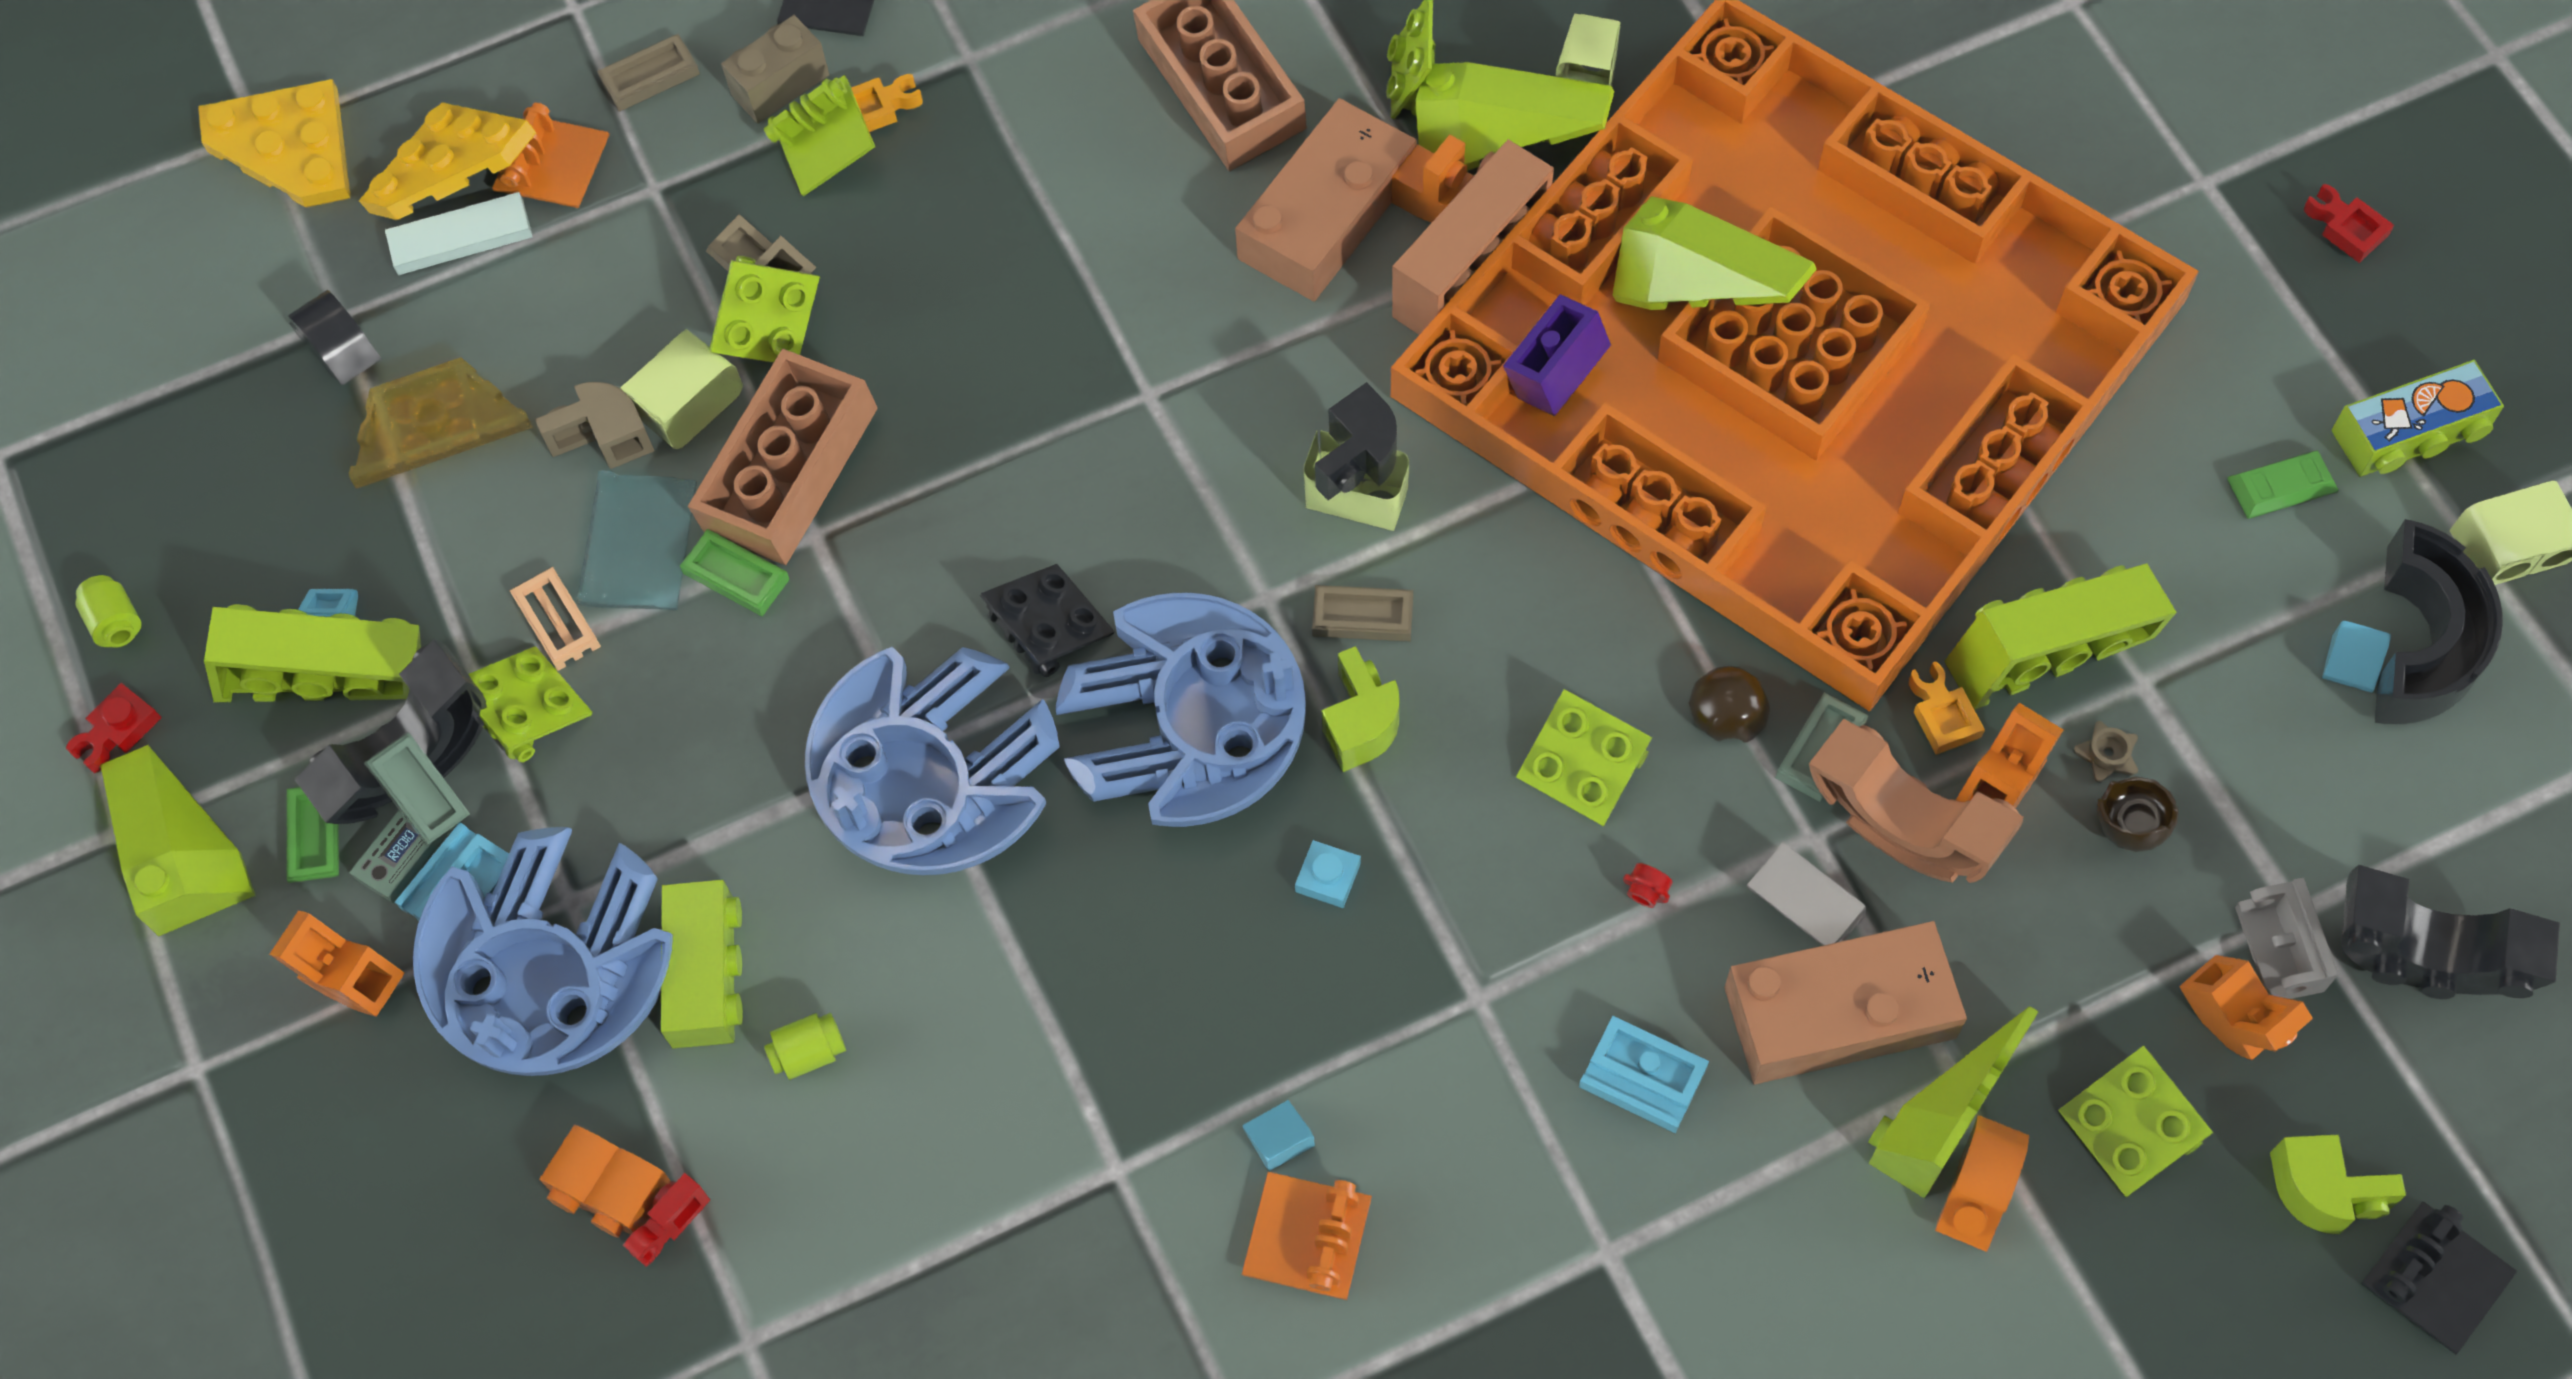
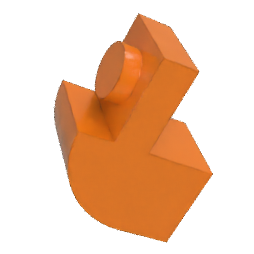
M1449 134L1435 153L1417 144L1392 175V203L1422 220L1433 222L1474 177V175L1467 172V165L1464 164L1465 143Z
M2019 702L2012 710L1991 748L1973 769L1956 800L1967 802L1972 800L1977 792H1980L1992 800L1995 798L2002 799L2016 808L2044 767L2047 757L2064 729Z
M299 910L269 954L298 974L297 978L323 995L351 1009L377 1017L405 972L369 946L344 939L310 913Z
M2215 955L2179 986L2200 1021L2227 1048L2249 1060H2253L2264 1049L2276 1052L2278 1049L2288 1046L2296 1039L2297 1032L2313 1019L2303 1001L2269 995L2247 960Z
M1980 1115L1977 1116L1960 1157L1955 1180L1937 1221L1935 1231L1983 1251H1988L2004 1212L2006 1213L2027 1154L2030 1135Z

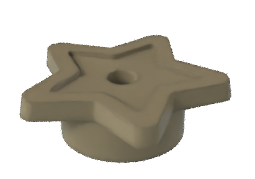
M2097 721L2094 726L2092 739L2078 744L2074 748V753L2092 764L2096 782H2102L2113 772L2130 776L2138 773V767L2131 756L2133 747L2138 740L2136 734H2126L2120 729L2108 728L2102 721ZM2105 749H2110V750H2112L2113 755H2112V756H2107V755L2104 753V750H2105Z

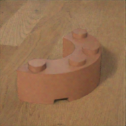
M1846 719L1840 722L1809 763L1813 780L1822 796L1830 805H1833L1836 800L1840 802L1851 814L1846 823L1855 832L1899 863L1938 880L1953 883L1958 875L1967 876L1966 880L1969 883L1982 879L2023 823L2024 816L2020 815L2010 803L2002 799L1995 798L1992 800L1977 792L1972 800L1959 802L1954 799H1946L1931 792L1922 781L1908 775L1900 767L1890 752L1888 742L1884 741L1877 731L1864 725L1859 727Z

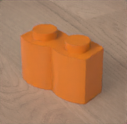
M575 1124L539 1179L550 1190L547 1196L550 1202L571 1214H575L578 1207L593 1213L594 1217L591 1223L616 1238H619L622 1231L632 1234L639 1227L645 1225L650 1218L647 1213L653 1208L652 1202L656 1194L664 1185L671 1181L661 1169Z

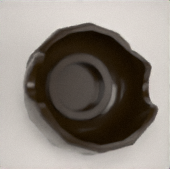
M1734 666L1717 667L1698 679L1693 686L1689 700L1694 723L1701 730L1705 731L1707 735L1719 742L1732 738L1740 739L1743 742L1753 740L1766 727L1770 712L1768 699L1758 678L1746 670Z
M2135 776L2118 782L2111 781L2101 799L2097 801V816L2104 835L2117 847L2130 851L2152 850L2163 844L2171 836L2178 822L2179 809L2172 793L2154 779Z

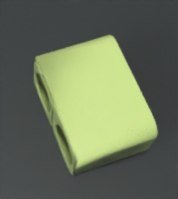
M1574 13L1557 65L1556 77L1612 86L1621 22ZM1581 65L1600 68L1604 70L1590 71L1583 68Z
M687 329L674 338L652 360L620 387L633 401L641 421L674 449H680L692 440L740 395L743 388L737 368L720 354L709 352L710 347Z
M1320 430L1319 453L1318 433L1316 431L1304 464L1306 508L1394 531L1408 491L1409 458L1407 455L1397 450L1394 469L1382 485L1378 486L1365 474L1364 479L1368 480L1363 482V484L1361 481L1353 490L1347 493L1341 491L1328 501L1316 488L1315 463L1340 445L1329 432ZM1382 490L1391 493L1394 498L1382 499L1368 494Z
M2549 481L2473 504L2464 510L2449 530L2454 539L2466 547L2463 553L2479 569L2485 567L2495 585L2521 578L2528 574H2535L2559 567L2572 561V508L2557 481Z

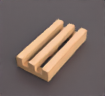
M553 567L510 590L557 671L566 667L564 662L572 657L575 661L584 657L582 652L586 649L591 648L592 651H595L601 647ZM549 582L583 635L575 641L542 586ZM533 592L566 645L559 650L555 648L525 598L529 593Z

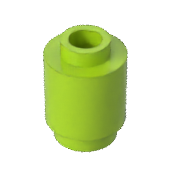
M106 575L88 578L79 585L76 590L77 598L75 605L93 641L101 647H122L131 642L140 631L141 620L123 586Z
M816 1012L770 1031L773 1042L764 1045L774 1073L779 1074L785 1071L789 1080L835 1062V1055L847 1051L831 1012L820 1017Z

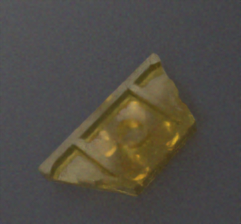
M460 357L369 389L365 406L367 416L360 426L357 438L360 451L356 466H350L349 477L357 489L533 427L527 413L523 409H517L503 396L496 386L489 380H483L478 375L476 369Z

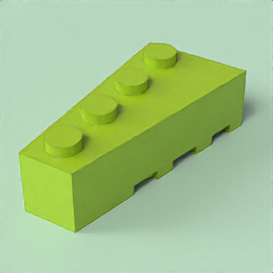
M2147 563L2128 569L2124 565L2111 568L2100 577L2086 580L2084 577H2077L2066 582L2058 589L2045 592L2044 589L2039 588L2026 593L2019 600L2005 604L2002 600H1996L1984 605L1976 612L1975 621L1944 662L1958 687H1963L1974 710L1988 705L1990 702L1989 697L1995 691L2006 688L2011 696L2029 689V682L2038 679L2048 670H2052L2055 677H2059L2082 665L2092 656V653L2097 661L2154 639L2177 612Z
M240 604L230 605L227 608L212 607L204 664L213 702H231L233 693H253L252 698L255 702H269L276 700V693L294 692L302 696L305 701H324V698H328L333 692L343 691V695L350 700L407 699L410 690L399 673L412 661L414 654L421 648L420 627L398 618H387L380 622L360 620L350 614H334L331 617L312 616L296 609H284L277 613L257 611L253 607Z

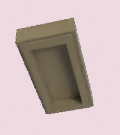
M679 34L673 35L597 71L601 82L619 112L700 74L696 62Z
M1315 585L1312 637L1411 642L1413 590Z

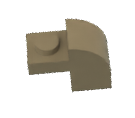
M740 214L706 249V252L727 271H729L731 260L736 261L738 255L756 260L755 264L808 274H812L816 269L807 258L782 236L772 244Z
M587 382L575 385L574 388L580 401L568 406L556 407L548 414L535 419L552 457L597 440L609 468L612 469L654 452V448L633 401L623 390L608 383Z

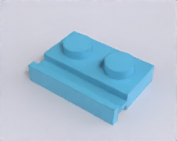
M459 822L395 903L401 910L406 913L408 912L419 921L431 893L451 867L468 871L476 879L485 897L487 893H493L509 853L478 833L475 834Z
M1612 1016L1590 1060V1064L1580 1080L1579 1088L1676 1134L1683 1116L1706 1072L1709 1061Z

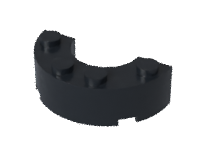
M2407 519L2403 521L2387 546L2384 590L2403 596L2419 608L2429 624L2432 644L2430 647L2417 652H2395L2379 675L2375 723L2381 724L2416 723L2438 716L2450 709L2466 695L2491 662L2498 649L2502 635L2503 612L2501 601L2495 584L2485 567L2479 569L2463 553L2466 547L2453 537L2432 526Z
M433 639L429 644L420 648L414 654L412 661L399 673L410 691L405 705L390 722L381 726L375 733L362 740L344 745L329 744L325 749L313 755L309 760L308 766L295 778V781L325 823L350 824L370 820L378 816L376 808L392 802L391 798L364 763L405 733L411 734L443 778L464 759L477 741L484 726V722L479 715L481 710L487 708L485 697L452 652L442 642Z
M2362 865L2355 867L2349 874L2346 885L2341 945L2346 955L2352 961L2367 971L2372 972V979L2376 982L2387 985L2405 984L2420 987L2425 996L2435 999L2453 998L2455 994H2502L2511 998H2528L2533 995L2534 989L2556 982L2560 922L2511 908L2484 915H2457L2435 911L2416 904L2408 898L2409 879Z

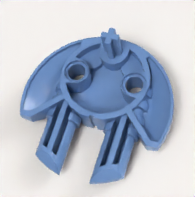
M1160 594L1137 600L1113 611L1117 636L1129 645L1134 653L1068 665L1058 692L1056 715L1142 700L1143 705L1155 703L1160 736L1149 737L1150 743L1064 758L1067 769L1081 790L1093 802L1158 790L1148 803L1152 825L1167 827H1187L1218 821L1242 811L1262 798L1275 786L1292 763L1304 731L1306 713L1304 684L1297 662L1285 641L1265 620L1252 611L1226 599L1206 594ZM1218 658H1228L1233 661L1225 667H1215L1210 664ZM1237 746H1244L1251 750L1243 757H1233L1227 753L1230 749Z
M893 647L880 651L859 663L836 683L823 700L812 721L805 750V772L810 796L816 810L827 829L844 847L861 859L890 871L912 875H940L961 871L988 861L1014 844L1032 826L1046 805L1045 798L1034 787L1015 786L1060 747L1054 720L1046 702L1043 699L1039 701L980 753L974 750L964 760L961 750L953 740L949 742L947 734L943 732L948 727L946 722L1009 670L1008 664L988 654L962 647L913 687L911 685L907 686V667L904 658ZM862 757H874L871 764L866 767L859 768L853 766ZM935 822L941 824L939 829L932 834L923 835L918 833L920 828L927 823Z
M542 828L518 833L493 893H487L485 897L476 879L468 871L451 867L431 893L419 920L414 940L413 971L421 1004L431 1023L449 1044L471 1060L496 1071L524 1076L550 1075L573 1070L599 1059L623 1043L641 1025L661 994V986L670 962L673 935L669 932L652 928L635 937L658 878L650 867L625 845L618 844L587 922H580L576 935L567 928L557 924L552 926L548 921L541 920L543 912L540 911L571 836V828ZM491 976L490 985L487 990L482 994L473 995V989L477 981ZM578 1006H586V1013L583 1019L576 1024L567 1025L570 1012Z

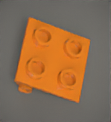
M533 103L531 107H527L524 110L523 119L528 121L536 131V134L512 164L499 171L492 188L498 192L508 194L520 192L522 197L579 208L610 134L607 131L553 121L548 115L550 110L547 106L541 103Z
M1268 1172L1242 1275L1347 1300L1372 1196L1355 1192L1356 1185L1344 1180H1336L1334 1187Z

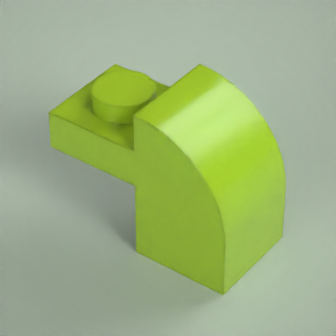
M1356 646L1338 653V675L1350 698L1321 710L1322 731L1342 772L1369 762L1383 754L1394 741L1399 727L1400 697L1396 681L1393 680L1382 685L1375 665L1371 660L1364 662Z
M2339 1135L2284 1137L2270 1152L2275 1183L2283 1204L2297 1220L2320 1232L2340 1234L2355 1221V1216L2358 1219H2375L2390 1214L2389 1210L2406 1196L2402 1174L2347 1177Z

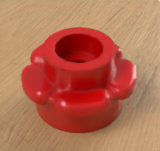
M1637 863L1631 875L1625 874L1623 877L1624 883L1630 887L1627 895L1635 902L1649 908H1654L1657 902H1668L1670 898L1668 892L1673 881L1662 871L1647 864Z

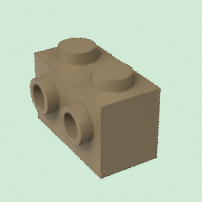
M795 15L781 24L771 27L766 34L745 48L735 51L727 60L721 63L731 96L757 124L830 75L821 42Z

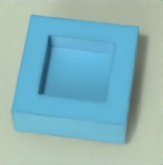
M1312 840L1295 883V892L1344 908L1361 865V856Z

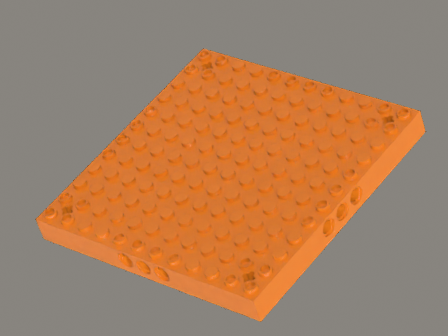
M1714 0L1609 119L1605 129L1600 130L1391 366V397L1870 712L2184 305L2199 271L1741 1ZM1651 196L1687 203L1814 262L1817 268L1789 303L1735 305L1732 298L1709 300L1706 307L1691 308L1689 301L1668 302L1666 309L1649 310L1616 302L1613 297L1623 228ZM1561 294L1598 311L1611 346L1556 416H1553L1517 398L1503 365ZM1859 636L1863 637L1858 642L1855 641Z

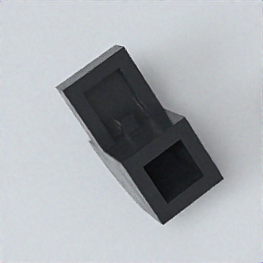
M328 289L288 315L291 320L289 324L298 337L310 346L331 377L341 385H344L382 359L354 319Z
M1366 382L1328 409L1329 434L1340 446L1315 463L1316 488L1328 501L1341 491L1347 493L1360 484L1365 474L1378 486L1382 485L1392 473L1396 463L1397 424L1394 413L1386 401Z

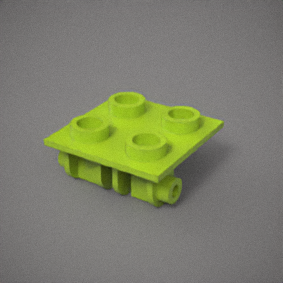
M1423 0L1418 9H1412L1406 26L1399 35L1395 34L1389 43L1387 59L1392 62V74L1387 84L1386 96L1388 99H1391V119H1395L1403 108L1411 110V113L1417 116L1416 97L1419 87L1432 70V64H1435V42L1432 40L1433 0Z
M845 75L840 78L836 77L833 80L824 79L819 87L809 94L805 93L800 96L802 105L793 101L789 104L791 112L784 110L776 117H770L768 125L764 127L765 134L773 143L780 140L802 196L807 195L875 148Z
M738 255L736 261L731 260L709 352L767 362H774L782 348L800 355L820 276L755 264L756 260Z
M536 646L468 674L483 693L486 700L487 708L481 710L479 715L484 722L483 728L488 729V733L493 739H498L506 749L505 753L510 759H517L519 762H525L534 755V740L592 715L590 708Z
M1563 689L1516 778L1604 826L1635 769H1640L1649 753L1646 749L1653 737Z
M2144 1045L2058 1110L2125 1197H2128L2184 1154L2187 1156L2203 1144L2202 1141L2214 1133Z

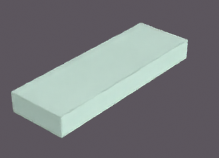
M520 192L385 230L393 266L398 275L533 237Z

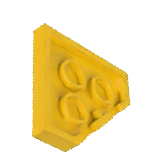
M333 79L198 106L201 140L209 154L220 160L226 159L239 166L243 173L270 188L274 186L289 194L291 200L304 207L351 198L339 95Z
M441 102L439 106L433 108L426 115L425 122L413 137L399 147L397 156L387 168L373 178L369 189L359 202L370 214L395 220L401 219L413 213V206L411 204L430 195L438 201L469 186V179L467 178L486 168H489L494 174L509 167L534 137L536 131L524 119Z

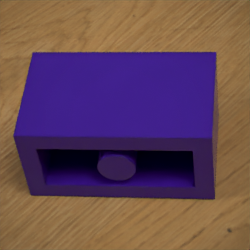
M1560 294L1505 362L1503 367L1518 399L1556 416L1611 344L1598 311Z

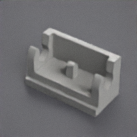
M1784 842L1781 843L1747 884V888L1760 896L1820 943L1821 946L1845 941L1865 917L1866 905Z
M2304 877L2294 879L2291 882L2266 886L2251 891L2252 898L2238 902L2235 909L2258 975L2268 994L2292 999L2325 992L2339 974Z

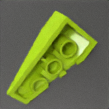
M1470 62L1432 64V70L1421 83L1416 97L1419 145L1435 153L1450 134L1465 143L1464 164L1467 165V170L1479 167L1480 160L1489 152L1493 151L1496 153L1508 139L1520 147L1545 140L1553 145L1605 129L1614 90L1610 85Z
M1651 196L1623 228L1613 297L1616 302L1649 310L1666 309L1668 302L1689 301L1691 308L1706 307L1709 300L1732 298L1735 305L1789 303L1817 268L1814 262L1687 203Z
M149 745L100 764L121 870L135 914L158 937L256 896L241 852Z
M2030 1006L1906 1102L1894 1120L1884 1115L1868 1143L1876 1147L1868 1164L1925 1199L2039 1011Z

